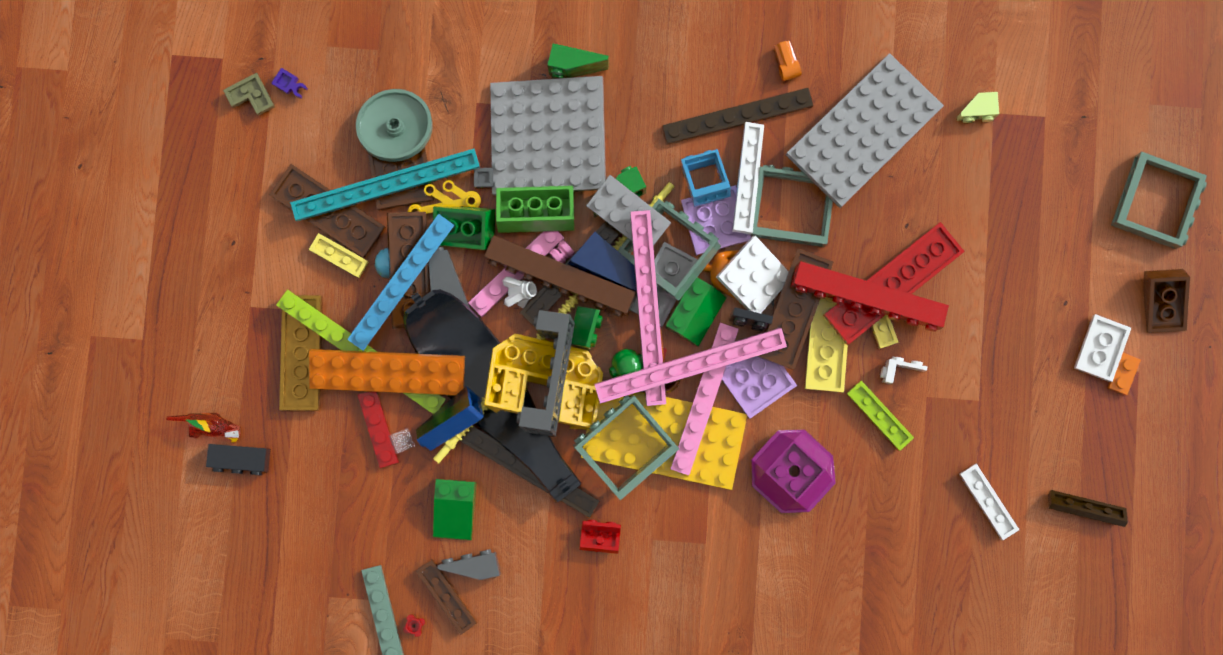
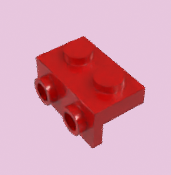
M596 520L582 521L580 550L618 554L621 525L615 522L600 523Z

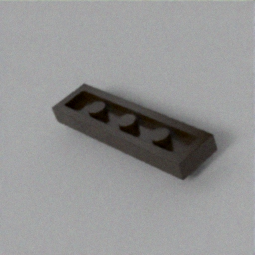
M1050 490L1048 494L1049 509L1126 527L1128 523L1127 509L1124 507Z

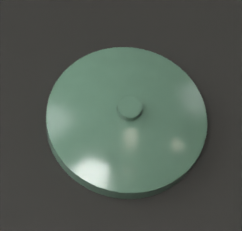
M402 89L385 90L373 95L363 104L356 119V132L363 148L373 157L390 162L406 160L418 154L428 143L433 129L431 113L426 103L416 94Z

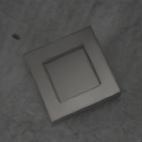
M493 168L475 169L474 188H492Z

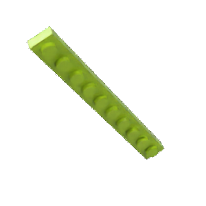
M288 289L277 303L279 308L340 350L363 351L347 340L351 335L350 332ZM369 345L364 349L365 352H377ZM404 393L432 414L436 413L446 401L439 394Z

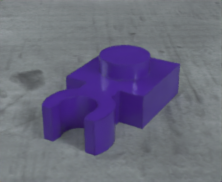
M283 68L279 70L271 83L288 95L292 90L299 99H302V96L298 93V90L300 88L308 90L303 83H297L299 79Z

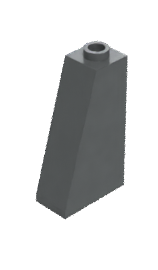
M438 247L429 259L431 291L441 289L451 293L470 308L448 250H444V247Z

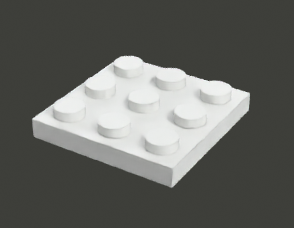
M752 236L716 278L747 310L762 313L782 290L789 271L756 236Z

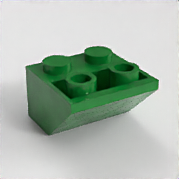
M577 307L571 346L589 351L591 347H595L598 338L597 334H595L596 328L600 329L603 320L600 310Z

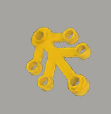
M446 180L443 183V189L446 192L452 191L461 199L453 200L437 190L433 184H427L424 188L425 194L434 196L442 203L422 207L419 204H412L408 208V212L417 209L419 212H426V214L432 213L434 206L478 208L481 198L477 192H465L454 185L453 181ZM448 182L451 183L452 188L446 189L445 184ZM428 186L433 187L434 191L432 193L426 191ZM473 197L475 203L469 204L468 198Z

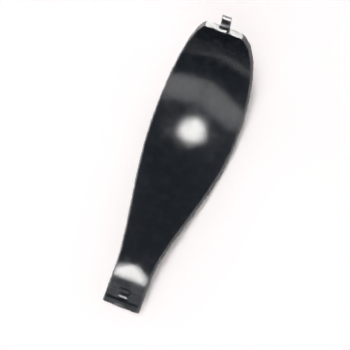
M441 289L432 290L424 297H421L418 292L411 296L415 303L405 311L403 316L405 331L417 354L465 356L464 388L466 386L480 397L482 402V398H485L492 349L499 345L500 342L484 322L466 304L451 293ZM526 387L523 407L536 408ZM447 395V396H448L450 399H452L455 395ZM489 408L483 411V418L475 424L525 465L556 503L581 485L580 480L555 448L550 436L524 432L517 423L518 414L503 410L496 413Z

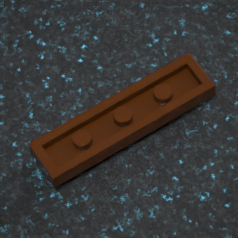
M433 559L416 571L460 635L477 624V621L443 573L438 569Z

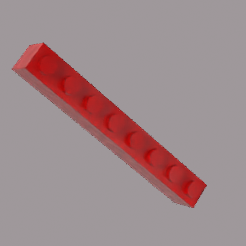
M802 261L796 265L791 287L796 288L797 292H811L817 298L825 299V297L833 299L834 303H848L854 309L862 310V308L870 310L871 314H885L891 320L899 321L902 319L907 321L908 325L925 326L926 330L933 332L944 328L949 305Z

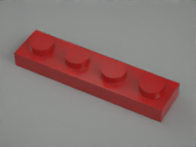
M368 391L359 394L358 399L379 467L384 468L399 463L378 392Z

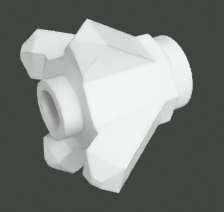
M505 277L502 280L503 285L508 287V297L504 301V304L508 307L518 302V306L524 308L528 301L537 293L533 282L520 281L510 277Z

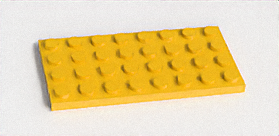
M645 392L633 393L632 395L636 397L678 446L693 403L666 397V404L647 406ZM623 397L604 403L599 402L597 420L599 422L605 418L604 414L613 407L615 409L620 405L619 401ZM631 404L583 446V449L594 461L639 470L667 444L635 406ZM712 407L690 475L671 470L676 452L652 473L732 490L747 414Z

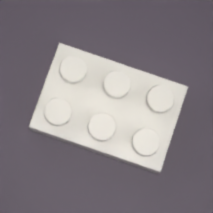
M1094 314L1074 369L1108 382H1113L1131 328Z

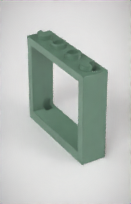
M1140 152L1135 155L1111 226L1174 249L1184 246L1188 240V229L1194 223V212L1198 209L1201 202L1199 199L1200 194L1207 185V182H1205L1207 175ZM1145 164L1195 181L1176 238L1126 220Z
M773 165L760 166L753 232L750 236L825 247L828 242L833 201L827 195L825 197L820 236L757 227L764 177L814 183L804 172L794 171L790 167L776 169Z
M658 199L652 206L653 209L661 215L665 212L709 244V247L677 287H674L655 272L656 285L679 301L721 248V245L718 242L719 238L712 232L707 234L703 231L704 227L696 221L694 223L689 221L690 217L683 211L678 213L674 210L675 206L668 201L664 203ZM627 238L618 252L634 265V256L631 255L633 252V242Z
M632 394L624 396L619 401L620 405L615 409L613 407L604 414L605 418L600 422L598 420L589 427L590 431L585 435L583 433L574 440L576 443L573 445L620 500L679 450L678 446ZM633 404L667 445L617 488L582 446Z

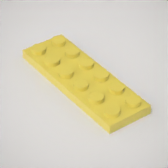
M825 297V299H820L809 329L805 389L843 393L848 345L845 344L823 316L837 304L832 301L833 299Z

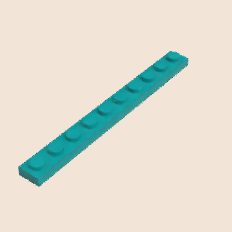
M470 149L290 203L295 221L298 222L480 168L475 149Z

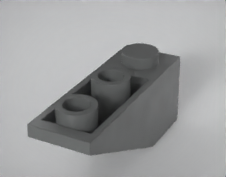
M491 549L480 551L479 556L472 557V553L460 556L461 560L453 561V558L441 560L442 564L437 565L439 570L478 580L501 575L497 553L491 552Z

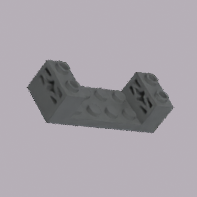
M539 310L538 316L534 318V327H536L541 338L555 339L553 348L556 352L555 357H552L550 362V368L553 370L552 375L547 380L549 393L544 398L546 410L522 407V411L518 412L517 423L526 433L556 437L575 325L570 314Z

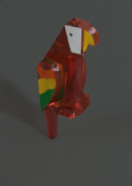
M189 413L188 415L166 417L168 421L189 422V437L191 438L195 437L196 439L200 435L207 437L224 436L233 443L240 436V426L222 418L218 413Z

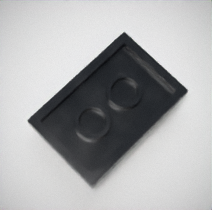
M736 307L731 312L729 321L733 322L732 325L738 327L749 325L752 326V330L760 332L767 329L773 320V316Z

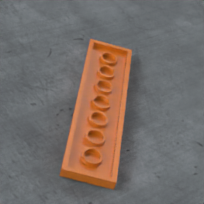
M309 350V389L457 395L465 385V356Z

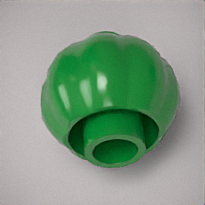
M622 349L616 352L609 368L611 377L615 378L642 370V355L640 353L637 354L632 349Z

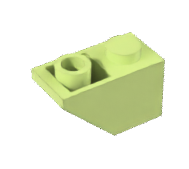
M998 92L978 93L957 116V121L963 120V123L975 122L978 119H982V122L993 121L999 115Z

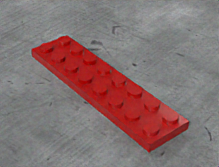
M940 222L867 281L912 294L965 251ZM844 303L836 304L823 316L845 344L849 345L884 317L885 314L874 315L868 309L862 308V310L852 308L851 304Z

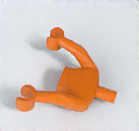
M740 250L717 253L712 264H707L703 271L710 272L711 283L716 288L733 298L735 297L716 276L731 261L729 259L733 258Z

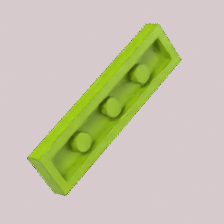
M862 381L857 383L847 393L851 400L898 451L902 450L914 438Z

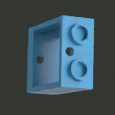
M718 149L708 150L698 155H689L681 159L682 171L694 207L731 197V187ZM715 164L721 183L695 190L689 171Z

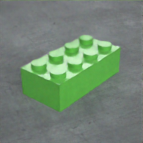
M573 186L496 188V223L498 233L575 230Z

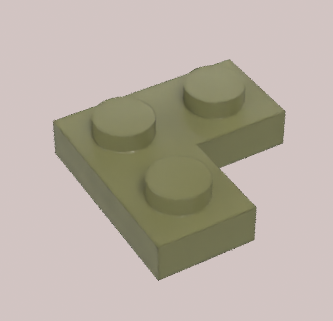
M257 73L223 90L233 108L250 100L258 116L275 108Z

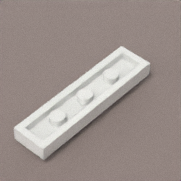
M977 464L959 473L1001 540L1008 538L1019 530Z

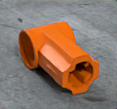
M790 41L780 42L775 45L774 50L779 62V73L782 81L802 76L800 64L795 59Z

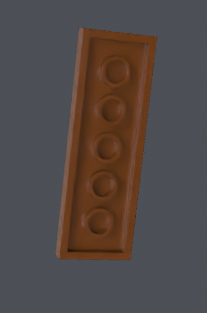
M290 164L269 195L292 210L290 202L330 191V189ZM354 205L306 219L363 258L366 257L386 228Z
M426 212L387 213L390 280L427 230ZM428 262L391 312L392 329L405 328L403 322L404 313L415 303L411 296L418 292L421 297H424L430 292Z
M801 249L796 250L772 315V324L767 329V331L782 328L787 347L757 356L791 370H794L821 299L815 297L814 293H800L795 290L796 288L791 287L796 265L802 261L831 270L834 263Z

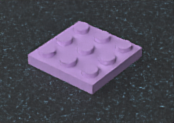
M736 185L731 186V197L694 207L692 198L681 200L683 212L690 217L688 220L692 223L698 222L704 227L703 231L707 234L712 232L719 238L720 249L748 242L751 238L750 234L732 232L737 193ZM689 230L696 256L703 254L709 247V244Z
M757 356L726 365L722 381L749 419L797 386L783 366Z

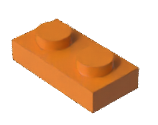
M1122 353L1113 382H1109L1107 388L1122 395H1128L1141 360Z

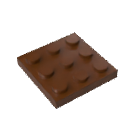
M425 147L415 156L396 162L380 160L368 154L372 178L428 162ZM427 184L379 197L375 200L377 210L434 201V197L425 194L424 188ZM428 186L426 191L432 193V187Z

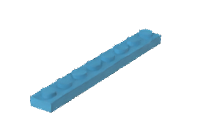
M440 214L436 216L347 340L364 351L454 226L451 222Z

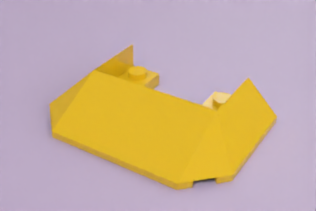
M514 334L492 349L484 406L496 413L501 410L516 414L521 412L527 381L547 386L548 377L552 375L553 370L550 368L551 358L555 357L556 352L553 348L554 342ZM575 347L570 349L558 423L570 425V429H589L597 421L599 399L594 384L602 382L603 372L593 362L588 350Z

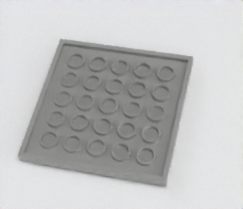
M603 76L490 83L492 194L496 196V188L573 186V191L598 190L606 180Z

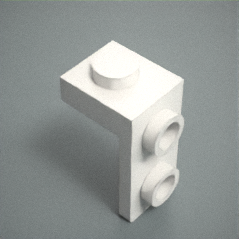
M892 357V359L886 360L885 367L883 366L881 369L880 378H883L882 383L892 384L896 366L922 372L927 371V366H922L923 362L912 360L911 363L904 362V358Z

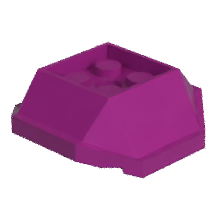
M805 430L776 431L751 459L752 487L780 513L810 512L836 483L833 455ZM793 465L799 470L798 475L795 477L789 474V468Z

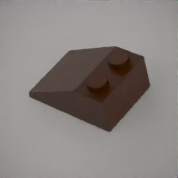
M1184 269L1144 271L1143 293L1148 333L1187 331L1190 276Z

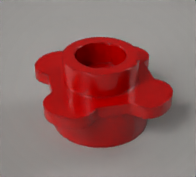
M412 614L408 615L403 631L419 637L422 634L421 629L425 625V620L423 618H416Z

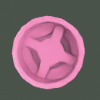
M564 240L558 243L556 249L548 252L554 260L564 264L567 258H571L575 254Z

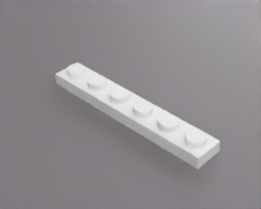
M745 122L732 232L750 235L753 232L764 125L750 122Z

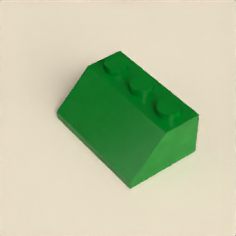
M697 277L683 295L665 328L699 347L727 297L712 285Z

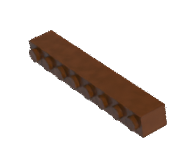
M494 235L484 256L491 266L497 268L499 265L506 268L505 271L516 275V273H520L524 279L531 282L535 279L541 282L540 285L549 289L555 287L563 295L577 296L576 299L583 303L590 301L598 309H610L612 314L618 317L623 315L628 317L637 296L636 292Z

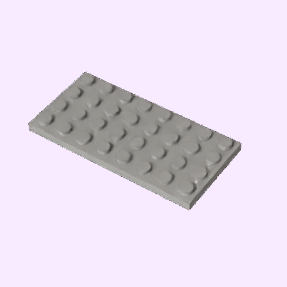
M889 53L786 153V156L841 208L944 105Z

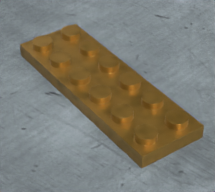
M297 295L322 313L321 295ZM282 310L279 410L319 411L320 389H309V350H321V336L284 310Z

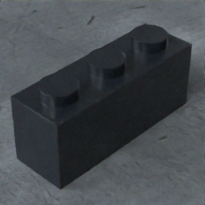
M208 444L206 467H211L213 472H224V469H231V473L243 474V470H249L251 475H262V472H268L271 449Z

